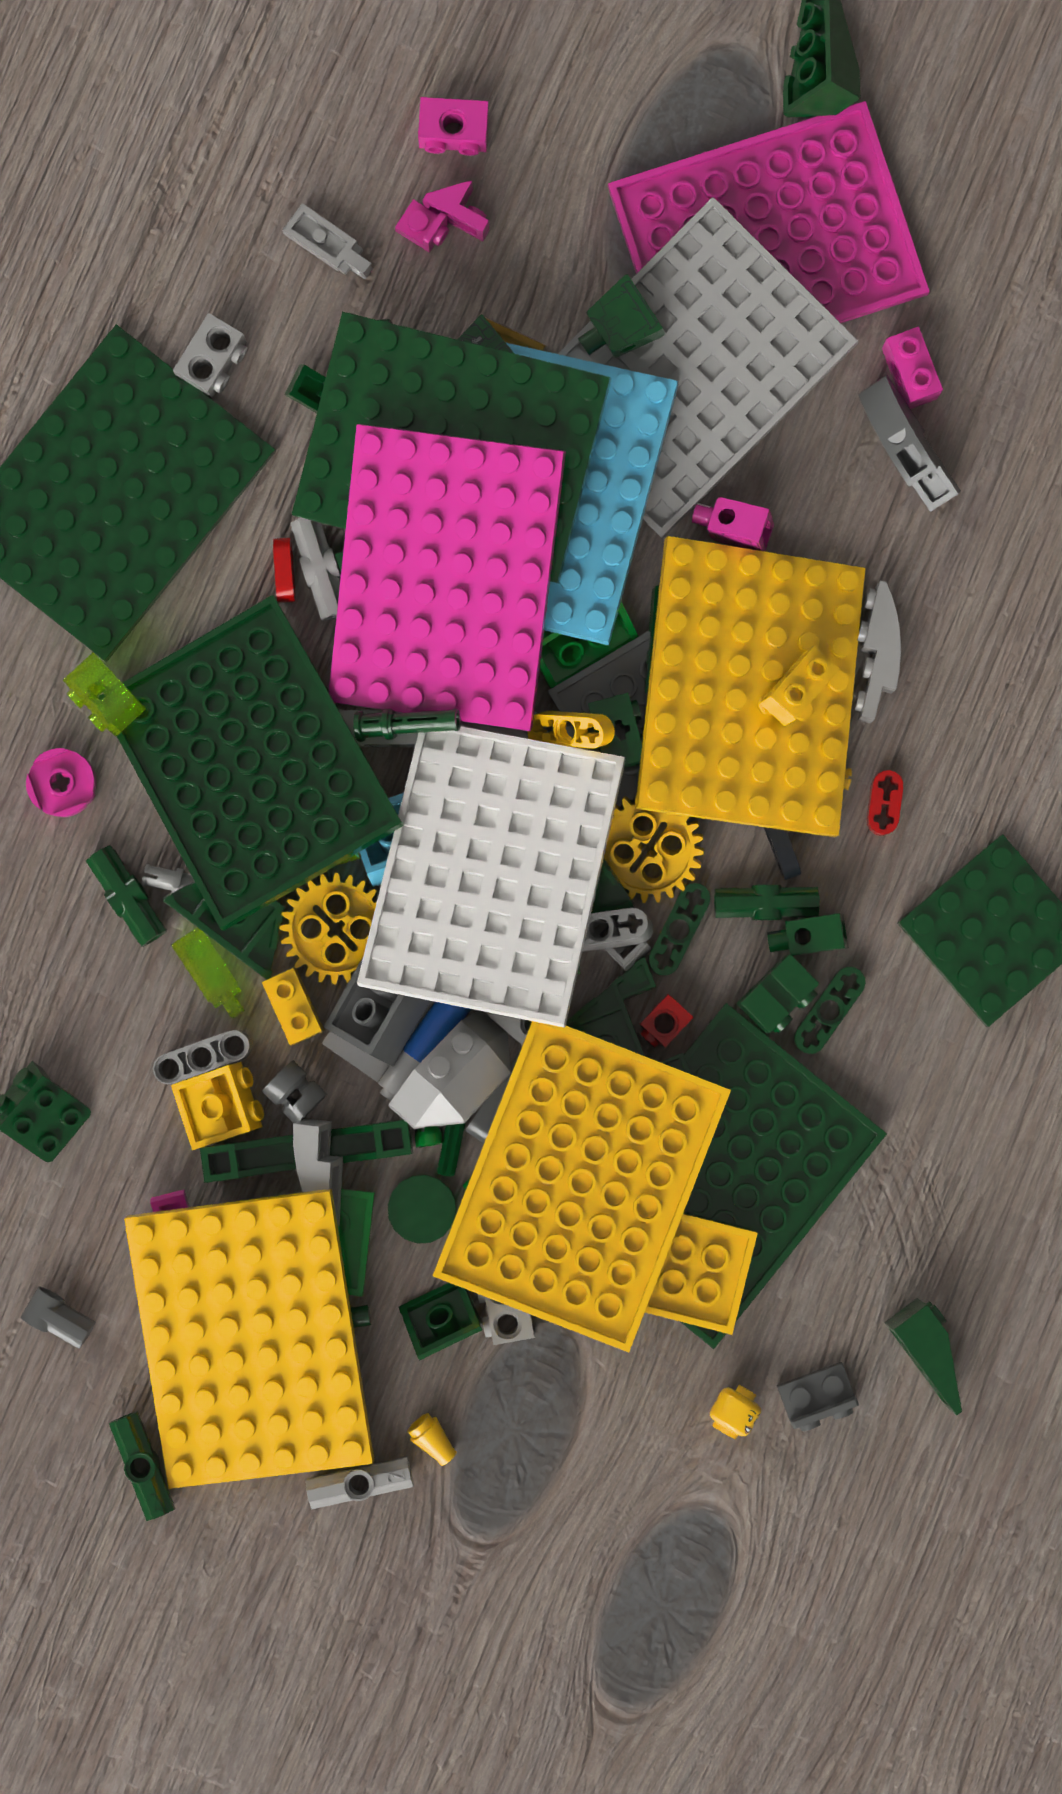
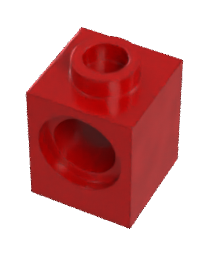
M666 994L639 1023L644 1028L640 1035L654 1048L659 1043L666 1048L694 1017L672 996ZM661 1013H666L673 1019V1028L664 1034L658 1032L654 1026L655 1018Z

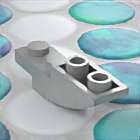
M881 580L877 583L875 589L869 588L864 606V608L870 609L867 622L861 621L857 639L859 642H862L860 652L873 654L872 658H866L862 677L867 678L865 691L859 690L854 710L860 711L858 721L872 723L875 720L881 692L892 694L896 690L900 672L901 637L898 615L888 584Z

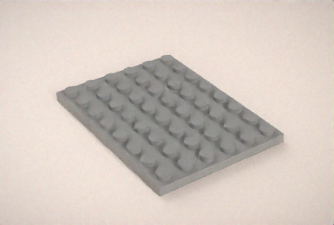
M714 197L631 279L660 322L665 335L616 358L612 355L607 345H604L589 356L578 338L594 328L590 321L558 353L559 355L678 381V389L643 520L662 539L858 344V340Z

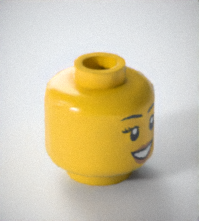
M738 1385L736 1390L729 1387L723 1388L710 1410V1416L714 1420L712 1426L733 1439H736L738 1435L747 1436L761 1414V1407L754 1401L757 1395L741 1385Z

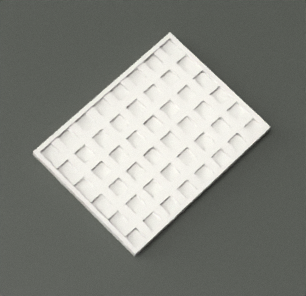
M462 726L459 731L418 733L398 814L404 826L395 830L357 980L358 986L565 1028L625 766V757Z

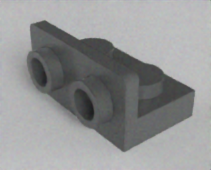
M842 1362L776 1385L793 1429L799 1427L801 1431L814 1429L821 1425V1419L833 1416L834 1419L844 1418L853 1413L852 1408L859 1406Z

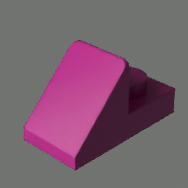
M466 181L427 193L423 198V205L437 215L440 212L447 215V222L481 241H484L490 230L489 220L486 219L487 215L474 206L464 207L473 192L472 181Z

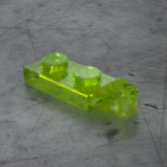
M197 927L171 944L208 1002H211L215 1008L223 1005L231 1018H235L245 1011L235 996L241 992L238 981L207 934Z

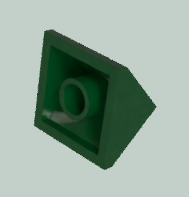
M449 1282L399 1306L419 1361L483 1330V1323L467 1289Z

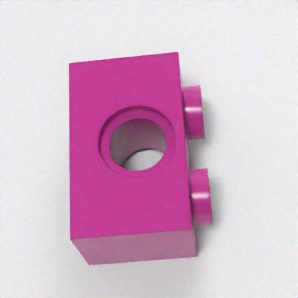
M420 97L419 148L434 154L444 153L445 150H458L460 154L467 156L478 155L479 152H487L488 101ZM450 123H458L462 126V129L458 133L452 134L448 133L445 127Z
M919 326L886 338L881 349L896 388L909 408L913 409L937 400L943 388Z

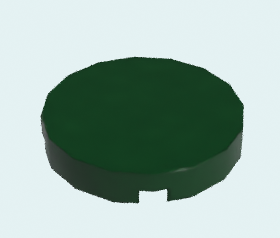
M427 1174L413 1175L401 1181L392 1191L388 1202V1219L394 1231L405 1240L417 1244L431 1243L443 1237L451 1228L456 1215V1202L450 1188L440 1179Z

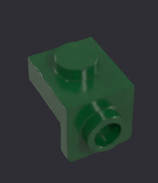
M300 364L284 395L317 414L326 377L310 367Z

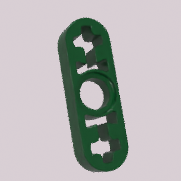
M691 883L685 886L686 889L684 891L681 890L650 952L648 963L651 970L657 975L667 976L677 970L710 904L709 891L701 884ZM695 890H699L701 892L700 898L704 902L702 906L698 904L694 906L691 914L697 915V919L693 922L687 915L677 914L676 911L678 907H681L684 911L689 904V900L685 898L687 892L692 894ZM683 920L688 924L689 934L686 938L678 940L671 936L669 927L673 921ZM663 937H665L670 943L681 945L682 949L680 953L673 949L669 958L674 962L672 967L665 966L661 970L657 967L659 962L654 958L656 954L662 955L668 945L661 944Z
M845 967L836 972L795 1030L793 1040L798 1050L803 1053L813 1054L819 1052L824 1047L865 988V977L859 969ZM853 973L856 976L854 982L858 986L857 989L849 988L845 992L843 997L849 999L845 1005L839 997L831 995L830 991L834 988L836 992H839L844 985V982L840 980L842 975L850 976ZM827 1000L834 1001L839 1007L838 1016L830 1021L824 1019L820 1014V1006ZM812 1016L819 1023L829 1026L826 1033L822 1028L816 1033L815 1038L818 1040L816 1046L809 1044L807 1047L803 1046L804 1038L801 1036L802 1032H811L816 1025L810 1022Z

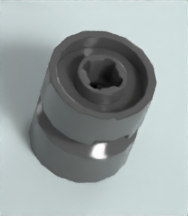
M294 1060L287 1064L267 1084L262 1092L275 1105L282 1104L284 1106L283 1113L293 1123L303 1120L326 1097L327 1093L315 1081L308 1082L306 1080L307 1073ZM297 1089L303 1095L298 1101L291 1096Z

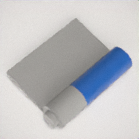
M430 1001L394 1066L367 1054L331 1031L326 1035L322 1044L378 1082L383 1087L380 1094L391 1101L418 1064L461 1020L467 1017L472 1009Z

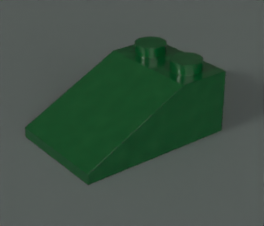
M916 1298L884 1323L945 1406L957 1416L962 1412L949 1335L942 1326L947 1320L930 1301L925 1304Z

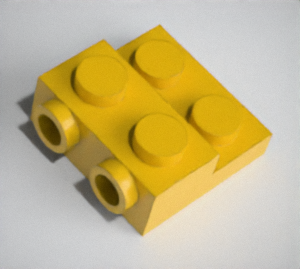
M242 1062L230 1064L171 1085L192 1151L263 1127L261 1120L264 1118V1109L258 1100L253 1099L250 1087L253 1086V1076L248 1068H243Z

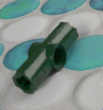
M112 845L98 850L86 860L88 866L105 890L104 896L115 913L124 919L141 947L154 942L167 932V929L148 902L149 896L133 874L129 873Z
M752 885L751 888L714 889L715 918L782 920V917L811 918L819 916L820 897L818 887Z
M139 1412L129 1413L109 1422L125 1464V1475L132 1482L146 1521L156 1519L175 1510L174 1502L160 1469L159 1456L153 1451ZM141 1457L148 1460L151 1467L149 1473L141 1474L136 1471L134 1467V1460Z

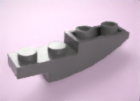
M888 375L858 394L875 432L897 470L909 487L913 485L930 512L960 493L961 490L924 437V428Z

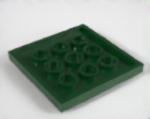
M1003 834L997 837L897 923L986 1027L992 1025L1062 965V902Z

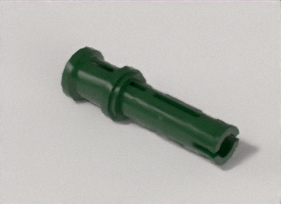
M457 708L453 710L396 713L392 709H384L383 713L365 714L363 711H356L353 719V728L358 742H364L366 738L385 737L386 740H393L397 737V734L459 731L461 728V717Z

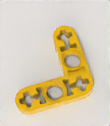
M544 711L535 714L532 730L527 731L528 739L592 749L609 744L613 740L615 732L613 723L606 715L561 711ZM567 721L571 722L574 726V738L570 737L567 733ZM542 726H553V731L548 732L546 729H543ZM594 727L595 730H599V733H588V728Z

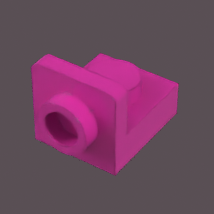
M413 199L395 226V231L430 253L434 245L440 246L448 235L447 215L442 212L437 215Z

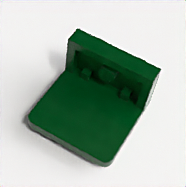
M33 1061L27 1068L21 1069L16 1074L12 1086L5 1094L0 1095V1131L45 1162H52L91 1115L87 1105L54 1083L43 1068Z

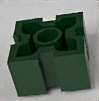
M791 954L783 956L736 1005L764 1033H771L772 1031L779 1033L793 1020L789 1014L796 1006L799 1009L805 1008L818 995L814 989L820 983Z

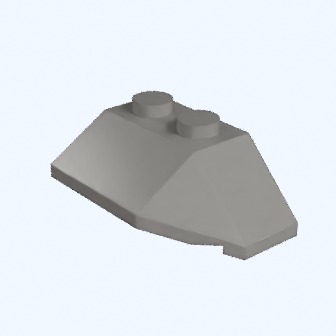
M478 1010L464 1018L412 1071L389 1103V1107L414 1129L465 1123L511 1075L507 1032L483 1011Z

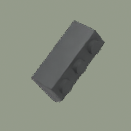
M361 960L326 1021L324 1028L367 1054L394 1066L430 1000L358 986L357 980L362 964Z

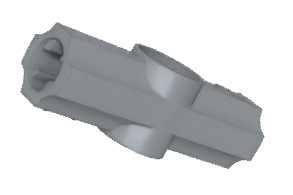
M298 518L291 522V529L301 555L299 561L308 587L312 589L321 620L336 619L340 589L339 578L341 575L332 548L329 549L321 523Z
M408 1456L369 1465L353 1466L351 1469L305 1479L311 1510L352 1500L363 1501L370 1496L414 1487ZM355 1475H363L368 1479L369 1487L363 1491L355 1490L350 1483V1479Z

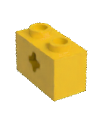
M814 645L797 659L760 704L780 723L787 726L803 713L840 668Z
M296 968L287 970L262 982L290 1045L298 1044L324 1032V1028Z

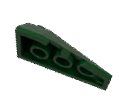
M802 0L797 20V26L801 28L797 45L792 46L790 58L794 59L792 73L785 76L783 85V113L788 118L837 115L861 99L860 69L841 0Z

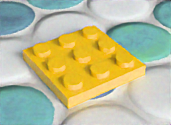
M683 1213L645 1313L732 1335L758 1233Z

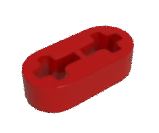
M291 538L273 539L278 603L295 602L296 593Z
M891 770L878 773L873 778L870 787L866 818L867 826L872 833L879 836L893 832L897 828L900 818L903 780L899 774ZM886 777L891 778V784L896 785V790L889 792L888 801L883 800L884 790L878 788V783L885 781ZM882 805L887 806L886 817L892 819V823L885 825L884 829H880L879 823L874 821V816L881 814Z

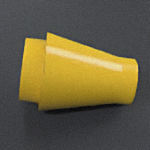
M425 1413L408 1428L407 1432L411 1435L410 1441L437 1460L441 1466L450 1462L457 1454L437 1417L432 1418L429 1413Z

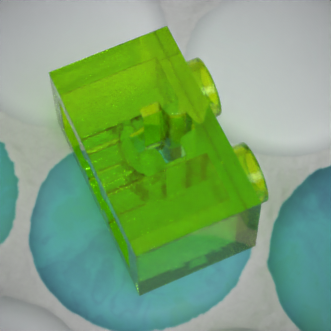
M94 652L63 679L71 689L66 693L68 697L80 709L84 705L87 706L92 712L88 717L89 720L101 732L107 728L114 736H117L146 709ZM103 693L106 697L101 701L98 696Z

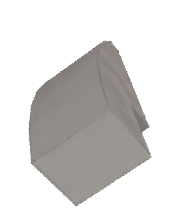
M306 1118L293 1123V1148L302 1192L332 1189L337 1225L339 1226L343 1157L330 1155L332 1121Z

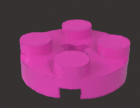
M64 748L45 751L35 759L29 774H27L26 790L30 800L36 807L48 815L57 817L74 816L83 811L95 797L96 775L89 761L77 752ZM62 774L64 778H70V783L64 792L59 788H53L52 783L57 781L56 775Z

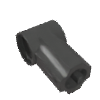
M38 1286L22 1313L21 1319L32 1327L43 1332L49 1331L80 1349L96 1322L64 1304L65 1300L56 1293Z

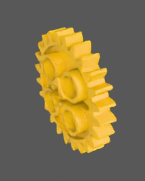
M624 796L622 799L623 808L621 809L618 805H615L604 858L623 887L629 890L631 899L634 898L636 893H640L642 902L646 903L648 895L653 894L658 903L661 900V892L664 891L670 898H673L674 886L682 891L686 889L683 878L694 881L695 874L690 870V867H701L702 862L694 858V856L704 854V848L695 846L696 843L703 840V834H693V831L699 826V821L688 822L687 820L690 816L635 809L636 797L635 802L632 803L627 796ZM639 816L649 817L653 822V827L648 831H641L635 826L634 820ZM662 822H666L667 827L655 842L654 850L656 852L648 851L635 872H631L630 867L641 854L642 843H649ZM669 835L677 836L681 840L682 846L677 850H669L664 846L663 839ZM620 844H627L633 849L634 855L631 858L622 859L616 854L615 848ZM649 863H655L661 867L662 874L657 878L648 877L644 872V867Z
M334 873L332 882H328L324 874H321L319 885L316 886L310 880L307 882L308 891L305 892L300 888L295 889L300 897L297 901L289 898L286 900L293 909L291 912H281L282 916L289 919V923L280 925L279 929L287 931L289 936L284 937L280 941L281 944L292 945V948L286 952L287 957L294 955L299 957L294 964L295 968H299L304 964L307 965L305 976L309 977L314 971H317L318 982L322 983L326 974H328L332 984H336L338 975H343L346 982L349 983L351 972L357 969L364 956L377 901L373 902L372 900L376 890L371 889L365 893L363 891L365 887L364 880L353 886L352 875H348L343 883L340 882L338 873ZM334 894L341 895L345 901L344 909L337 914L330 913L326 907L327 899ZM315 905L319 906L335 923L340 920L343 922L340 928L357 946L356 951H352L339 936L333 934L329 937L327 935L330 928L313 911ZM313 918L320 923V932L315 937H305L301 931L302 923L307 919ZM357 919L365 920L369 927L368 933L363 938H354L350 932L351 924ZM332 943L341 944L344 948V955L338 962H330L325 956L326 948Z

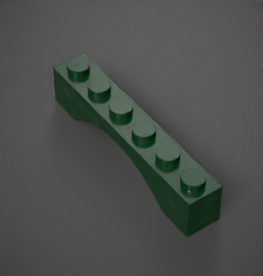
M403 1119L331 1129L330 1155L343 1157V1163L414 1153L410 1125ZM293 1134L200 1148L204 1183L296 1169Z

